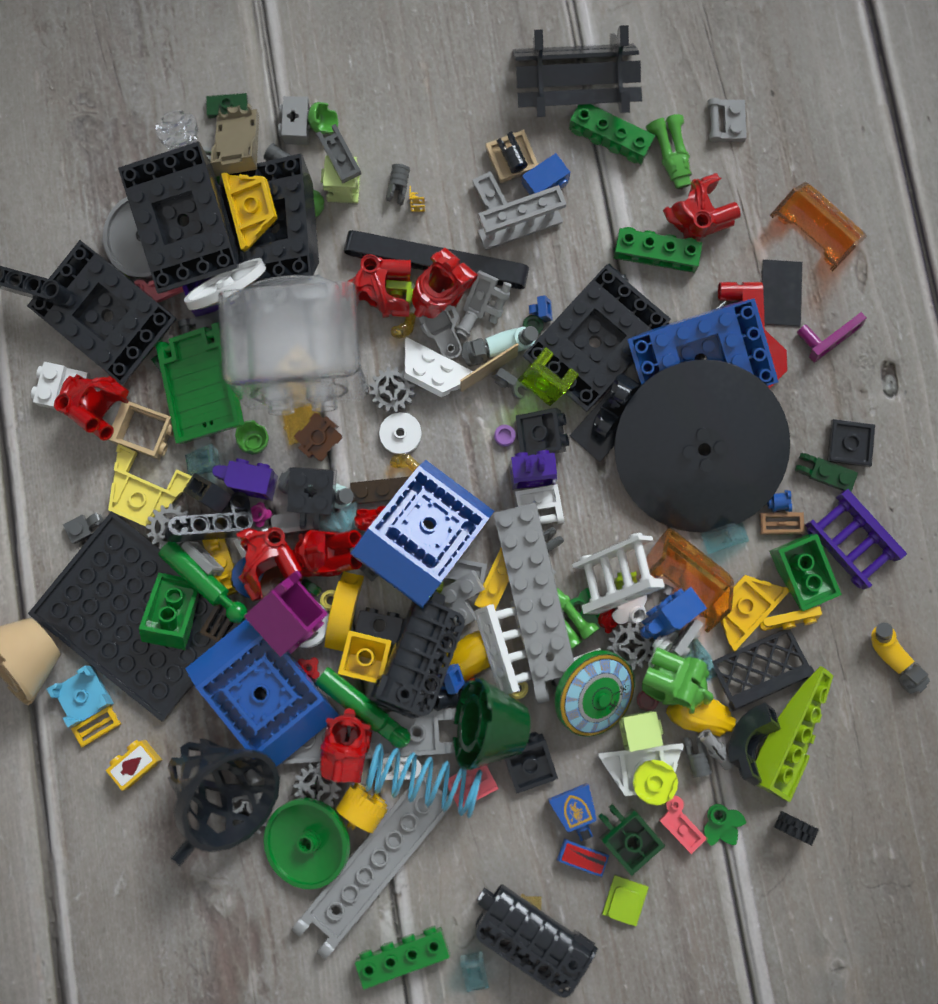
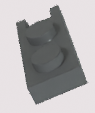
M334 124L332 125L334 134L326 138L323 137L321 132L316 134L343 184L361 175V170L338 127Z

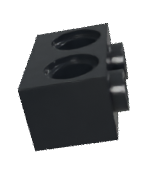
M196 473L193 474L183 492L218 513H221L228 506L229 500L232 497L231 494Z

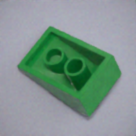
M808 534L769 550L779 575L801 611L808 610L842 595L818 534Z
M158 572L139 627L141 642L185 650L192 629L199 593L182 577Z

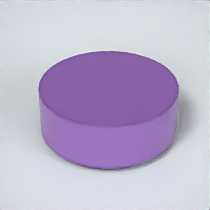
M509 425L499 426L494 433L496 443L502 447L512 445L516 436L514 429Z

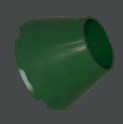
M474 677V681L469 680L460 694L454 716V724H457V737H453V748L458 765L462 769L473 770L521 754L527 745L530 735V714L528 708L482 678Z

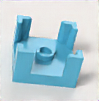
M84 666L76 671L78 674L63 683H55L47 688L51 698H57L64 709L67 717H63V720L67 727H74L109 705L114 704L93 666Z

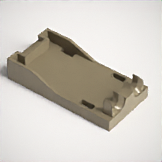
M247 104V111L242 110L240 105L237 107H227L228 114H222L220 109L218 111L215 143L211 149L210 161L215 176H221L222 173L233 174L257 169L259 114L257 109L252 110L250 104Z

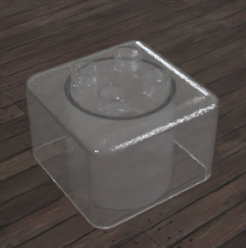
M282 276L258 281L246 289L226 290L218 294L222 375L224 381L245 407L252 410L268 409V414L276 416L293 414L295 412L294 407L312 406V411L330 412L338 409V403L358 402L368 396L369 383L364 316L354 283L346 281L334 282L329 279L313 276Z

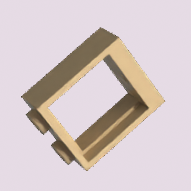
M122 402L112 425L114 433L108 440L114 444H120L133 451L160 460L161 456H164L168 449L167 441L169 436L174 434L171 416L132 402L128 404ZM134 412L165 423L153 451L123 440Z

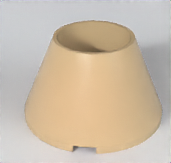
M32 618L0 626V677L8 685L7 688L22 703L29 706L35 700L61 656L51 637Z

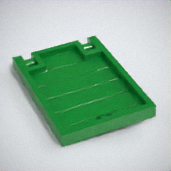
M223 323L211 324L212 329L202 327L168 339L169 344L162 341L156 344L176 444H184L245 425Z

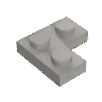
M474 570L437 592L446 597L443 603L445 607L462 614L465 619V627L476 620L475 613L468 599L482 592L485 588ZM454 617L453 621L455 623V626H459V623L456 622L457 618Z

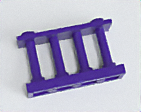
M846 489L835 497L839 502L831 512L818 523L811 520L805 526L807 527L808 534H818L821 544L852 577V583L858 588L867 589L872 586L868 578L888 560H893L894 562L901 560L907 553L851 491ZM844 511H848L853 516V521L831 540L823 529ZM863 527L868 533V537L846 556L838 545L856 529ZM874 543L878 544L883 549L882 554L860 572L852 562Z

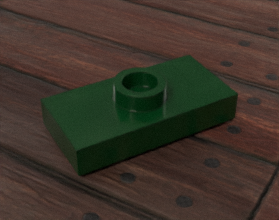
M247 93L206 96L207 117L217 118L219 109L222 114H228L227 107H237L238 105H240L242 110L247 111Z

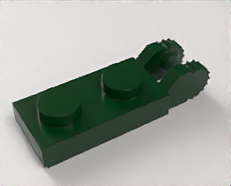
M806 453L800 454L799 458L813 464V468L811 470L803 465H796L795 470L809 476V479L844 491L849 489L852 492L858 472L819 457L816 458Z

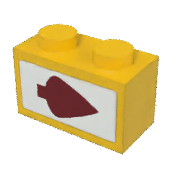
M135 740L126 748L128 752L123 756L119 754L109 762L111 766L106 769V772L122 791L128 790L162 761L161 757L147 740Z

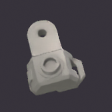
M450 305L436 318L430 319L422 316L419 317L423 332L428 337L435 339L441 354L448 359H453L461 354L462 346L454 331L459 315L455 306ZM449 310L452 311L454 317L451 318L448 312ZM450 345L453 346V350H452V351H449V350H448V347H449Z

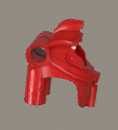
M717 173L703 177L700 180L693 179L688 199L674 203L671 208L668 206L663 209L667 221L674 224L684 234L685 239L694 238L699 242L701 238L734 226L735 220L741 216L736 202L716 209L713 207L708 194L716 188L721 179Z
M443 248L430 257L433 264L416 280L412 294V303L416 309L414 315L416 317L425 316L434 319L449 305L457 307L465 290L469 289L478 277V274L465 263L460 264V259L447 248Z
M372 254L364 256L361 259V269L356 274V277H353L344 284L343 298L348 299L350 297L355 301L365 300L370 306L377 308L382 313L383 318L389 317V314L393 317H409V303L403 299L390 296L386 292V280L410 281L411 260L382 259Z
M76 374L74 378L69 376L64 381L60 394L54 401V408L68 416L86 432L93 433L99 439L105 441L112 437L114 428L102 418L115 402L121 401L128 404L127 396L129 391L111 376L85 379Z
M272 527L267 531L247 528L236 533L238 540L241 539L240 545L246 551V564L238 578L242 584H245L244 588L252 602L262 599L263 595L258 579L261 574L269 569L278 566L285 579L295 571L301 573V578L298 581L304 578L302 574L303 569L285 541L284 532L280 528Z
M309 530L307 533L299 534V541L295 549L292 550L303 569V576H339L344 571L357 570L362 566V563L350 554V548H355L361 539V535L357 530L340 533Z
M348 708L344 711V715L335 719H326L325 738L320 747L321 777L336 782L361 783L365 755L370 748L372 730L370 724H363L355 717V711ZM348 727H351L350 737L347 736Z

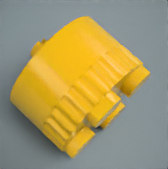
M356 782L354 786L350 785L336 807V811L349 821L347 823L348 828L352 826L351 830H354L357 826L369 833H374L388 810L387 804L382 797L375 793L371 796L363 785Z

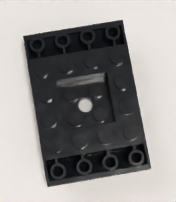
M199 141L118 168L157 294L239 268L238 248L216 176ZM185 214L188 215V225L181 226L180 217Z
M296 154L257 163L256 170L230 174L265 177L268 180L278 218L247 251H243L239 245L226 194L227 215L238 248V263L260 258L266 266L264 273L247 289L313 277L319 264L313 182L303 155ZM279 224V231L272 234V228Z
M81 240L78 241L49 277V279L56 281L69 290L70 298L68 302L64 305H55L33 298L27 305V307L122 385L128 381L177 320L164 306ZM112 311V320L106 322L104 319L105 313Z
M606 264L523 354V357L587 412L607 393L616 376L621 373L624 374L634 363L627 339L665 326L671 318ZM597 338L600 340L601 345L594 348L590 346L589 340Z

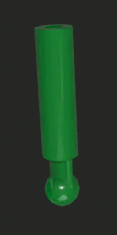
M169 541L161 548L158 556L213 606L221 604L226 609L229 621L240 623L246 619L244 617L248 613L246 606L242 602L231 601L227 597L229 590L212 574L208 575L179 544Z
M327 667L314 683V685L342 707L353 709L356 718L364 724H370L371 730L375 733L378 732L393 747L402 749L409 744L411 735L407 728L390 718L387 712L370 701L369 698L331 668Z

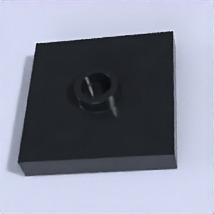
M832 419L827 461L871 467L875 424Z

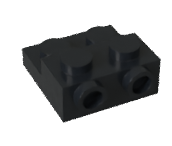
M551 408L516 415L520 453L527 452L528 455H536V452L541 450H549V453L555 454L566 452V446H569V437L567 433L564 434L563 426L566 425L567 421L565 414L561 413L560 409Z
M530 733L524 751L519 755L505 759L517 794L558 779L543 733Z

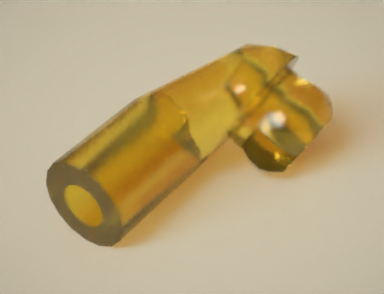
M409 312V317H405L404 323L391 328V335L393 337L401 339L413 332L416 320L414 313Z
M397 454L390 459L391 467H408L412 472L420 465L410 454Z

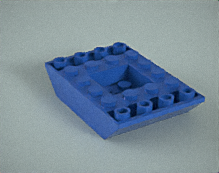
M755 298L729 304L627 339L641 384L668 366L694 360L695 356L699 353H703L708 360L723 361L743 368L758 377L767 386L779 382Z
M425 460L417 467L370 525L350 554L422 608L494 513V510ZM423 521H431L434 524V529L425 528Z
M247 619L185 668L196 689L243 747L263 752L275 763L276 767L327 726V718L335 719L339 716V713L318 687L314 685L313 681L292 655L287 651L280 657ZM257 687L266 689L267 696L265 699L259 700L255 697L254 691Z

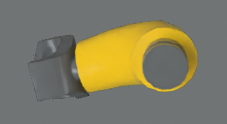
M885 622L878 624L871 634L872 647L898 674L904 672L899 677V682L908 693L912 694L918 691L921 693L930 682L928 673L918 663L913 666L911 665L915 661L899 644L896 632L890 624Z

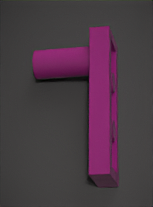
M860 312L823 341L807 324L802 326L797 331V334L812 349L809 358L815 363L863 327L867 317Z

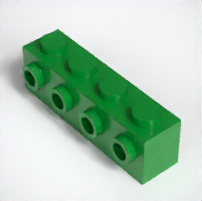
M592 104L578 105L569 123V130L573 134L588 138L593 144L602 145L608 148L611 153L620 154L626 157L628 161L641 165L655 138L654 134Z
M624 227L619 229L613 259L695 273L699 267L703 242H697L694 238L680 239L672 234L663 236L653 231L641 232L636 231L632 227Z
M431 926L424 929L423 934L415 936L414 933L402 937V941L393 944V941L381 945V949L372 952L369 949L359 953L355 965L363 990L450 958V951L442 927L436 929V926Z

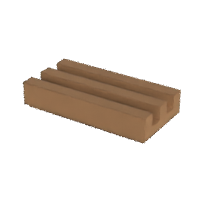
M804 512L759 514L760 535L805 534ZM766 518H799V521L766 522ZM766 526H799V529L766 530Z

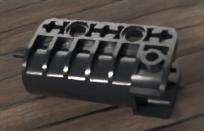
M434 591L432 598H429L422 608L415 602H411L384 673L377 677L369 698L370 701L412 719L431 713L465 625V619L462 614L443 606L445 596ZM454 617L457 618L456 622L459 623V626H455V623L453 621Z
M501 884L494 893L484 887L477 899L479 901L477 905L483 908L475 923L477 939L562 998L569 997L576 989L597 953L598 948L595 946V943L575 929L572 932L505 885ZM503 939L510 940L507 945L500 944V941ZM541 966H548L544 971L538 970Z

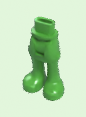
M681 114L670 115L666 120L659 118L646 125V131L656 135L663 158L662 165L665 166L668 175L671 177L670 180L674 182L676 189L690 186V176L692 175L689 166L690 156L685 149L682 138L681 126L684 124V118ZM666 126L671 132L676 152H672Z
M557 588L562 611L567 614L577 627L583 640H586L600 628L597 624L588 623L583 619L570 602V597ZM565 620L570 645L573 650L583 640Z

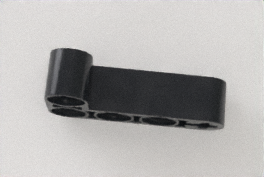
M238 491L232 494L229 504L225 508L226 513L173 517L164 529V536L170 542L237 537L236 533L251 528L253 524L249 498L245 493ZM233 501L238 502L241 507L235 506ZM236 521L242 522L244 528L239 527ZM215 523L221 524L224 529L217 528ZM193 525H199L202 531L196 530Z

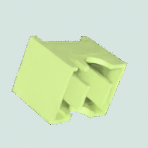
M325 155L324 169L321 171V183H323V190L328 191V195H326L327 202L358 203L360 175L342 184L329 157Z
M656 711L625 715L619 721L624 750L631 752L663 746L661 737L663 729L661 719L658 720Z

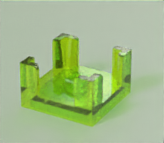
M545 347L534 362L527 366L518 378V381L547 405L551 406L566 393L579 374L570 368L561 380L545 366L553 356V352Z

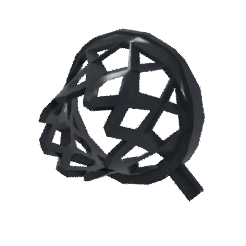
M200 738V743L187 742L180 747L181 758H171L168 764L170 777L167 778L177 796L174 807L176 827L186 840L171 857L172 861L181 866L195 848L206 852L231 849L248 840L264 825L278 799L280 776L276 765L266 754L258 750H237L222 747L204 738ZM189 750L200 751V755L189 756ZM242 757H251L254 759L246 760ZM261 765L263 773L260 770H258L256 766ZM176 766H180V779L178 778ZM199 766L198 772L194 777L189 778L192 768ZM250 769L254 770L265 779L264 785L249 786L243 774ZM221 771H230L235 774L240 784H226ZM210 773H213L216 782L205 780V778ZM206 789L220 793L222 807L207 800ZM263 792L257 804L254 794ZM247 795L254 811L249 816L234 813L233 797ZM192 800L198 804L197 815L191 808ZM189 812L198 821L196 830L191 827L187 814ZM211 813L225 817L224 831L217 833L207 824ZM233 819L243 821L233 826Z

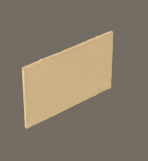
M516 343L460 380L461 392L494 372L495 369L518 356L519 344Z

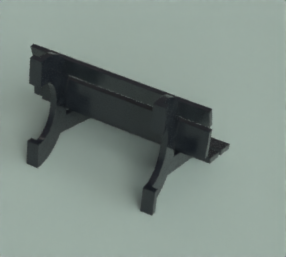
M629 25L619 26L617 36L615 33H611L609 45L543 48V29L534 30L533 48L513 49L515 61L537 60V66L516 67L517 89L538 88V92L517 93L518 108L537 107V117H546L545 106L618 103L620 113H630V102H642L641 87H623V83H641V60L622 61V56L639 55V50L634 43H629ZM616 56V62L542 65V60ZM616 84V88L543 90V87Z

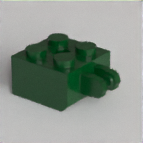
M611 804L609 806L610 811L619 820L612 825L609 819L601 813L598 817L608 830L599 838L627 872L633 876L665 847V844L633 808L622 816L617 808ZM635 836L634 841L636 844L633 847L631 845L627 846L628 839Z

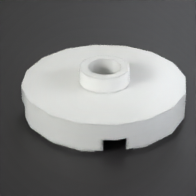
M398 412L385 418L380 426L379 435L381 443L386 450L397 455H404L417 448L422 432L420 424L415 417L408 413ZM398 430L404 431L402 436H398L396 433Z

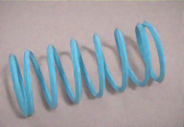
M381 743L376 746L365 789L367 792L371 790L376 770L374 791L376 794L381 791L396 754L391 791L393 799L397 797L412 761L408 792L410 803L414 801L429 765L425 793L426 807L432 804L445 772L442 810L444 812L448 810L461 779L458 813L460 816H463L467 811V817L470 818L472 816L482 776L481 769L478 770L463 807L467 770L460 768L446 802L450 773L449 761L444 762L430 795L433 773V758L431 756L426 759L414 788L417 763L415 752L409 755L397 783L400 750L395 748L392 751L381 776L384 749Z

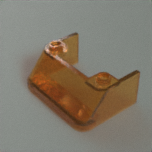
M807 182L793 188L770 214L772 218L777 216L785 225L788 223L795 224L824 250V260L832 266L830 268L832 272L867 237L861 228Z
M667 529L646 557L650 576L659 578L663 575L678 588H682L683 591L692 587L707 607L699 616L706 618L704 630L708 633L732 611L734 580L725 569L673 529Z

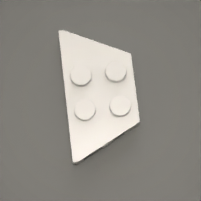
M406 337L404 342V378L442 398L451 391L460 389V380L473 372Z
M683 743L631 752L627 750L598 753V757L623 795L631 796L637 795L632 782L638 766L645 761L654 759L664 761L676 772L678 759L684 745Z

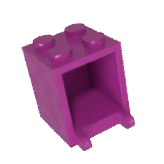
M299 571L293 572L287 579L277 585L244 616L280 657L287 651L290 654L294 652L325 624L322 619L328 615L298 581L301 578Z

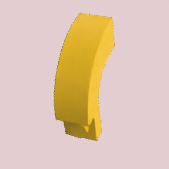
M343 572L340 581H338L326 629L325 648L344 651L348 632L352 630L353 617L364 582V576Z

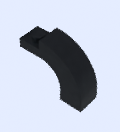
M766 702L752 708L740 718L732 731L729 741L730 763L739 768V773L743 780L748 781L754 786L762 783L755 761L756 748L765 736L781 729L775 710Z

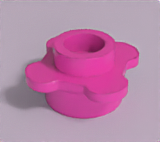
M258 502L251 508L252 519L259 528L263 527L264 522L272 517V511L267 510L262 502Z

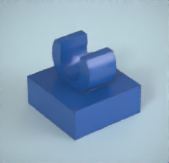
M545 295L538 296V304L529 305V314L539 316L544 322L553 321L551 300Z
M451 664L441 689H447L448 694H456L465 684L459 664Z

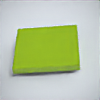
M614 875L602 915L637 927L649 887Z

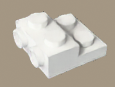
M44 362L43 366H39L37 369L38 385L37 387L34 386L31 391L33 403L38 406L55 409L54 401L60 394L64 381L69 376L74 378L76 374L89 379L90 374L69 369L63 365Z

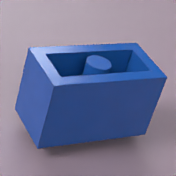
M557 153L523 174L521 184L529 195L557 185L562 189L569 183L570 171Z

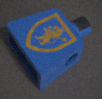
M587 783L548 799L567 832L576 830L580 841L593 837L588 824L597 821L590 787Z

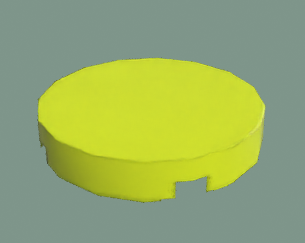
M654 759L645 761L638 766L633 776L634 791L647 804H664L670 801L677 792L678 779L676 773L664 761Z

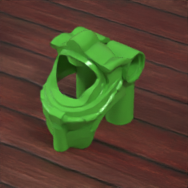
M657 647L651 661L654 667L648 668L642 682V690L653 699L662 702L663 705L679 704L688 707L690 714H693L695 708L702 705V703L705 705L711 704L714 696L708 691L706 680L709 677V671L707 670V664L700 659L693 657L682 658Z

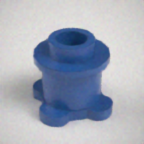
M784 490V493H775L767 502L768 509H771L773 513H776V510L792 512L791 491Z

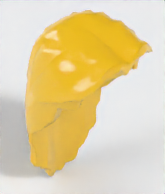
M480 631L470 633L458 642L450 665L459 664L464 681L491 667Z
M715 699L709 705L702 703V705L695 708L693 714L689 713L688 707L679 704L669 705L666 710V714L674 724L682 729L692 730L697 733L709 729L713 735L720 737L726 732H732L736 725V719L731 716L728 706L722 705Z

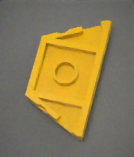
M222 173L241 250L247 251L278 219L268 180L263 176L249 177L242 174L237 176Z
M744 575L715 606V610L732 651H736L790 592L787 587L777 586L770 582Z

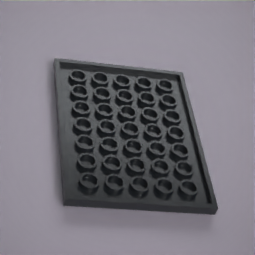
M111 511L28 614L161 722H164L193 685L185 668L216 644L213 640L200 634L202 627L215 606L199 593L192 629L185 650L141 642L139 627L158 572L174 576L180 575L158 556L161 550L159 547L152 544L149 539ZM221 606L215 619L210 625L207 631L208 633L212 631L214 625L216 624L218 618L224 610L223 606ZM227 615L224 618L222 624L220 625L218 631L216 632L215 637L218 636L220 630L226 622ZM232 622L225 636L228 633H230L233 629H235L238 625H240L242 622Z

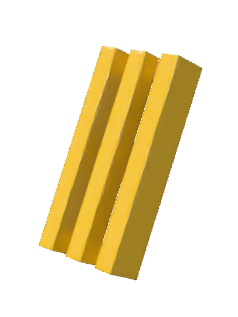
M109 705L72 727L71 730L82 748L120 726L121 722L118 720L116 713H114L112 706ZM107 712L109 713L110 716L93 725L92 727L88 728L87 730L83 731L82 733H79V729L96 720L97 718L101 717L102 715L106 714ZM111 720L114 722L83 741L82 738Z

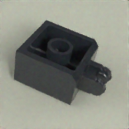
M290 467L287 512L300 513V529L305 530L307 526V513L314 514L313 529L319 531L321 514H334L337 470ZM310 485H313V489H317V494L310 495L308 492Z

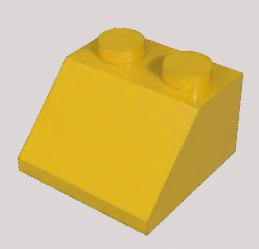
M349 631L338 674L375 683L377 677L384 673L389 660L392 641Z

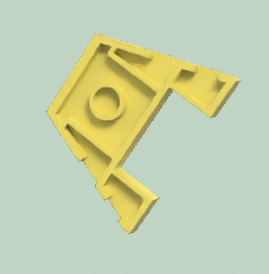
M118 444L116 449L117 459L114 464V481L111 486L108 510L146 527V525L152 523L148 520V517H155L153 510L155 509L160 512L161 505L168 509L169 504H173L183 493L192 476L176 469L167 489L159 487L128 473L138 453Z

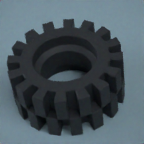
M783 811L780 812L774 828L811 846L819 831L818 828Z

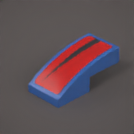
M564 839L557 861L602 877L609 855Z

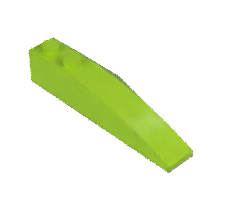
M821 666L808 678L778 717L781 729L767 736L756 760L762 783L756 786L789 803L810 757V755L806 754L809 743L814 744L816 735L812 734L815 723H820L822 716L820 706L821 703H826L834 676Z

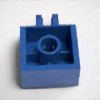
M692 587L685 591L680 588L662 600L660 604L646 612L648 617L641 621L644 626L640 629V634L645 639L653 637L655 640L660 636L669 635L681 629L706 610L707 607Z

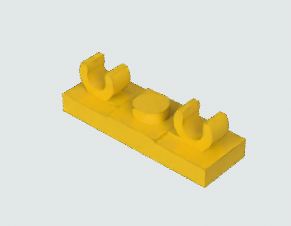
M226 539L202 540L205 550L225 570L221 576L216 574L214 577L229 590L228 596L237 593V590L232 585L231 575L234 563Z

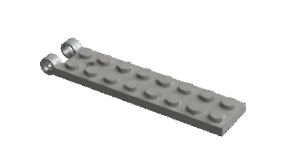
M531 503L494 513V518L532 675L535 696L539 704L549 701L545 681L561 678L567 668L574 662V657L537 504ZM548 653L554 654L552 661L546 659Z
M447 708L440 711L433 709L430 714L414 719L396 712H387L390 718L407 728L411 735L409 744L399 749L400 757L409 756L413 752H415L416 756L453 754V741L440 742L439 720H454L456 708ZM326 727L281 764L321 762L320 747L325 738ZM348 727L347 736L350 737L351 727ZM418 728L421 730L420 737L413 735L414 729ZM372 730L370 748L365 755V759L373 758L376 746L380 743L384 749L383 758L390 757L395 747L378 732L375 733Z
M425 775L414 801L410 803L408 800V788L384 816L374 833H370L351 856L342 873L326 886L292 927L291 930L300 937L313 922L329 936L317 951L323 959H326L447 812L442 810L443 791L439 787L432 804L426 807L427 777ZM418 777L414 780V788L417 783ZM431 781L430 795H431V792H432L433 787H434V785H435L432 781ZM452 800V802H451V804H450L448 810H449L450 807L454 804V802H455L454 800ZM334 906L340 908V913L337 915L332 912Z

